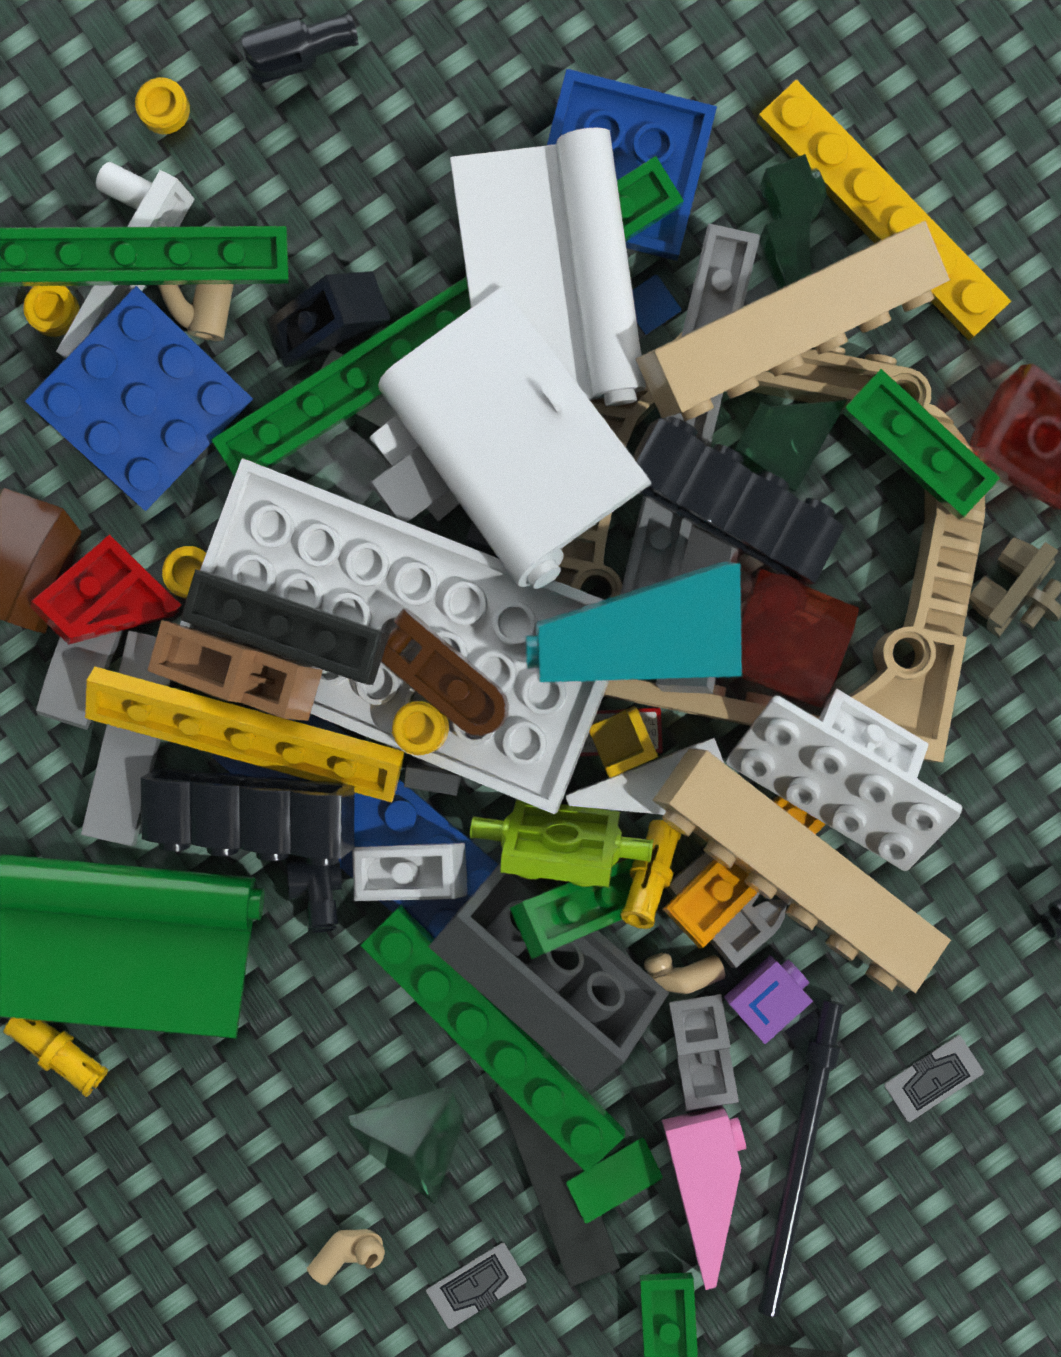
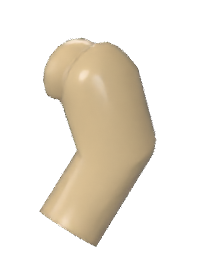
M667 953L653 955L644 962V969L648 975L668 992L689 994L725 979L723 964L716 955L686 967L673 968L672 958Z
M369 1229L340 1230L333 1234L309 1264L307 1272L318 1283L327 1285L344 1263L365 1264L367 1269L374 1268L384 1259L385 1250L382 1238Z

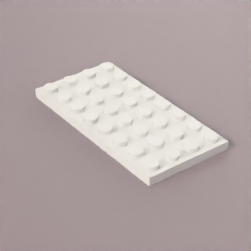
M242 458L200 570L391 633L396 627L393 620L403 608L413 612L431 630L504 691L509 702V713L503 726L495 732L482 736L471 735L448 719L449 733L445 743L435 752L412 756L556 814L609 680L540 683L537 679L536 669L526 668L525 638L526 636L536 635L535 622L604 599L555 580L539 589H534L532 585L520 587L497 557ZM184 621L180 623V625L250 645ZM412 639L402 653L412 662L423 647ZM381 662L374 685H366L323 670L310 714L404 751L398 746L393 737V719L398 710L404 705L414 701L427 700Z

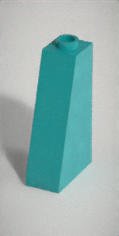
M719 562L535 622L536 635L526 636L525 638L526 668L536 669L537 679L540 683L742 676L740 564Z

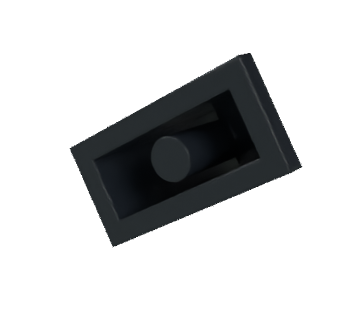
M373 271L325 275L268 318L267 322L284 367H292L330 353L333 350L359 342L390 321L391 318Z

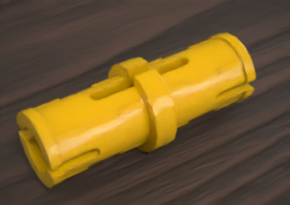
M652 820L648 826L649 830L646 840H653L651 863L635 860L630 870L633 882L625 907L622 909L621 918L627 924L637 928L649 929L654 926V918L663 889L670 886L673 877L670 865L681 833L668 825L664 820Z
M11 1018L3 1030L4 1034L13 1038L39 1059L37 1065L45 1071L54 1070L82 1092L81 1094L85 1097L92 1093V1087L96 1089L108 1072V1068L99 1064L72 1042L74 1037L67 1031L60 1033L45 1021Z

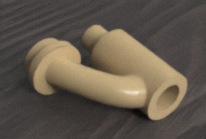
M234 284L196 285L193 304L186 301L178 285H158L169 312L181 326L188 329V334L205 340H224Z

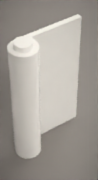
M605 128L579 129L560 136L556 145L450 157L471 308L501 286H504L589 400L604 398L605 406H619L636 402V393L645 390L646 385L635 360L641 356L610 130Z
M501 286L396 362L384 373L379 381L378 386L382 395L520 587L532 585L534 589H539L552 582L561 572L559 565L564 558L561 548L651 485L649 478L504 286Z

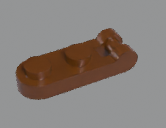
M403 608L393 620L396 627L389 634L381 662L463 731L471 735L480 736L497 731L504 725L509 713V702L504 691L431 630L422 619L407 608ZM414 639L423 648L411 662L402 652Z

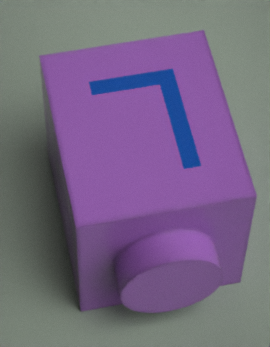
M770 955L724 996L730 1006L764 1044L770 1041L813 1002L802 990L810 982L789 959L780 965Z

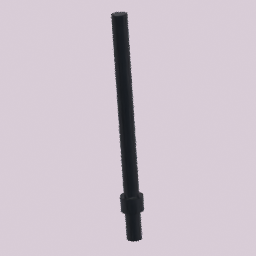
M823 1000L816 1037L809 1040L805 1061L810 1063L758 1307V1312L770 1317L779 1316L830 1069H836L841 1047L836 1045L844 1004L836 1001Z

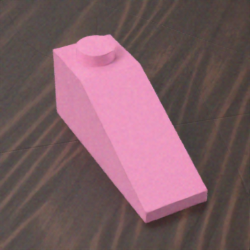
M723 1105L662 1120L700 1274L706 1290L715 1288L717 1285L741 1172L737 1151L746 1149L738 1117L729 1119Z

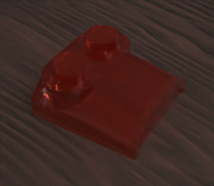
M1034 364L1021 365L997 389L971 437L969 446L972 447L974 454L993 472L1053 509L1061 510V383Z
M760 568L741 613L742 676L738 677L821 708L834 684L854 632L859 608L804 586L790 576L774 574Z

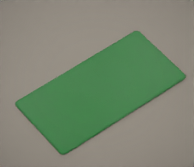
M640 1138L597 1163L588 1173L584 1171L568 1180L566 1185L584 1222L589 1223L660 1181L663 1176L645 1139Z

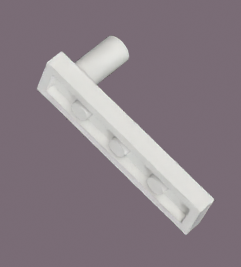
M107 162L100 169L96 179V187L99 191L137 210L127 227H179L194 201V197L177 178L162 170L158 172L152 183L112 162ZM145 285L93 286L56 352L66 358L134 286L143 291Z

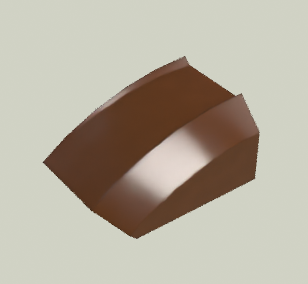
M6 488L0 490V620L46 634L49 625L31 609V602L70 569L81 539V530L63 508Z

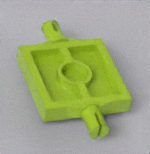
M516 799L513 812L504 821L473 816L470 829V839L477 838L501 842L503 849L501 873L516 874L525 879L546 878L568 881L583 887L593 885L609 887L611 869L618 862L619 858L642 860L651 863L653 848L652 839L622 837V832L618 827L619 811L561 804L558 812L552 814Z

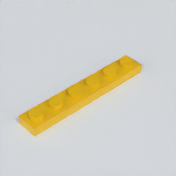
M797 80L759 114L757 123L874 243L926 221L950 281L931 290L934 296L931 302L969 341L1011 302L993 281Z
M95 666L86 680V719L311 781L355 786V793L391 803L395 796L405 751Z

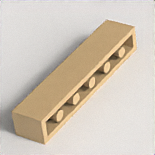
M923 221L658 347L635 360L661 418L681 413L683 420L687 421L713 409L714 406L711 398L725 391L729 399L758 387L759 382L756 376L769 369L772 370L775 377L804 364L801 354L814 347L818 355L845 344L848 342L845 332L859 326L861 333H865L891 321L892 319L888 311L899 305H902L904 312H907L932 301L934 296L931 290L950 281L927 223Z
M689 748L652 800L666 811L662 819L668 825L689 837L692 831L707 842L703 850L710 857L727 868H731L735 863L749 874L744 881L748 886L770 900L774 895L778 896L789 905L785 913L791 919L811 931L817 926L829 935L825 942L829 948L849 961H853L855 956L869 966L865 972L866 976L888 991L892 992L895 986L916 993L951 941L708 750Z

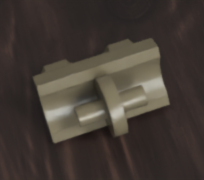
M1012 538L998 558L997 565L1018 579L1007 591L985 576L970 594L969 604L988 620L986 630L1000 638L1024 604L1029 608L1020 619V622L1030 629L1036 626L1042 616L1054 622L1059 621L1061 618V605L1055 599L1061 592V583L1051 578L1042 591L1037 589L1054 566L1055 561L1053 559L1059 550L1046 542L1038 549L1020 539Z

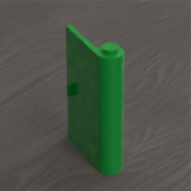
M1 854L0 1017L237 1039L253 920H261L264 908V888H256L255 877Z

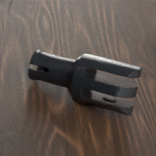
M349 12L306 25L304 21H300L298 17L246 31L241 36L248 77L253 83L263 84L313 69L316 56L359 45L355 24Z

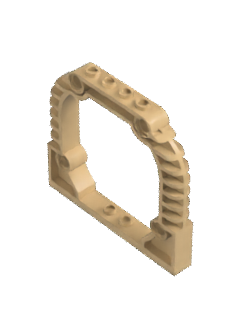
M682 332L676 337V339L682 336ZM814 347V349L801 354L804 364L786 373L774 377L772 370L769 369L757 375L756 378L759 386L750 390L752 392L843 410L876 373L882 369L974 453L972 447L969 446L963 435L953 425V420L941 409L930 404L931 387L928 380L919 371L897 366V360L890 356L868 354L865 359L845 355L846 350L842 347H837L818 355ZM646 382V389L636 393L637 401L634 403L605 406L604 398L591 400V403L625 448H627L635 427L656 407ZM925 489V522L904 625L902 628L884 634L877 641L873 650V661L878 671L866 683L848 695L927 742L929 745L923 760L927 762H943L967 640V637L962 635L985 519V495L964 518L958 520ZM612 512L561 548L564 558L559 565L561 572L554 579L555 581L581 590L582 585L586 581L598 579L608 586L610 598L620 595L622 583L619 575L612 568L604 565L605 546ZM899 640L908 642L915 651V660L908 669L900 667L893 657V648ZM609 680L603 697L748 726L754 723L773 698V696L747 692L745 701L725 697L726 687L714 685L713 694L662 692L656 683L643 680ZM812 715L819 720L820 716Z

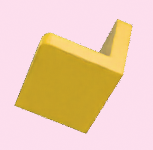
M635 706L593 723L590 728V735L609 778L658 758L640 713Z

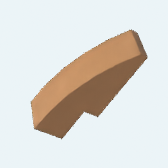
M161 620L147 670L226 701L243 703L284 719L304 721L309 720L323 672L322 669L266 650Z

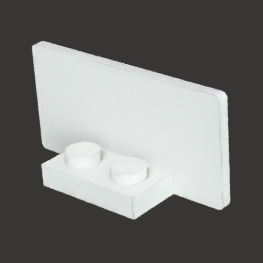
M837 688L826 701L819 720L778 695L773 696L731 751L726 761L728 766L903 871L909 870L960 817L962 811L960 804L917 779L929 745L927 742Z

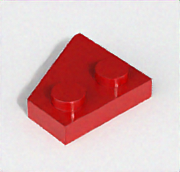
M110 534L31 602V609L68 645L170 618L177 614L181 608V604Z

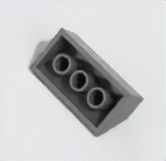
M500 862L428 947L592 1090L626 1061L669 992L598 930L532 959L510 908L551 889L539 878L525 879L516 874L501 873Z

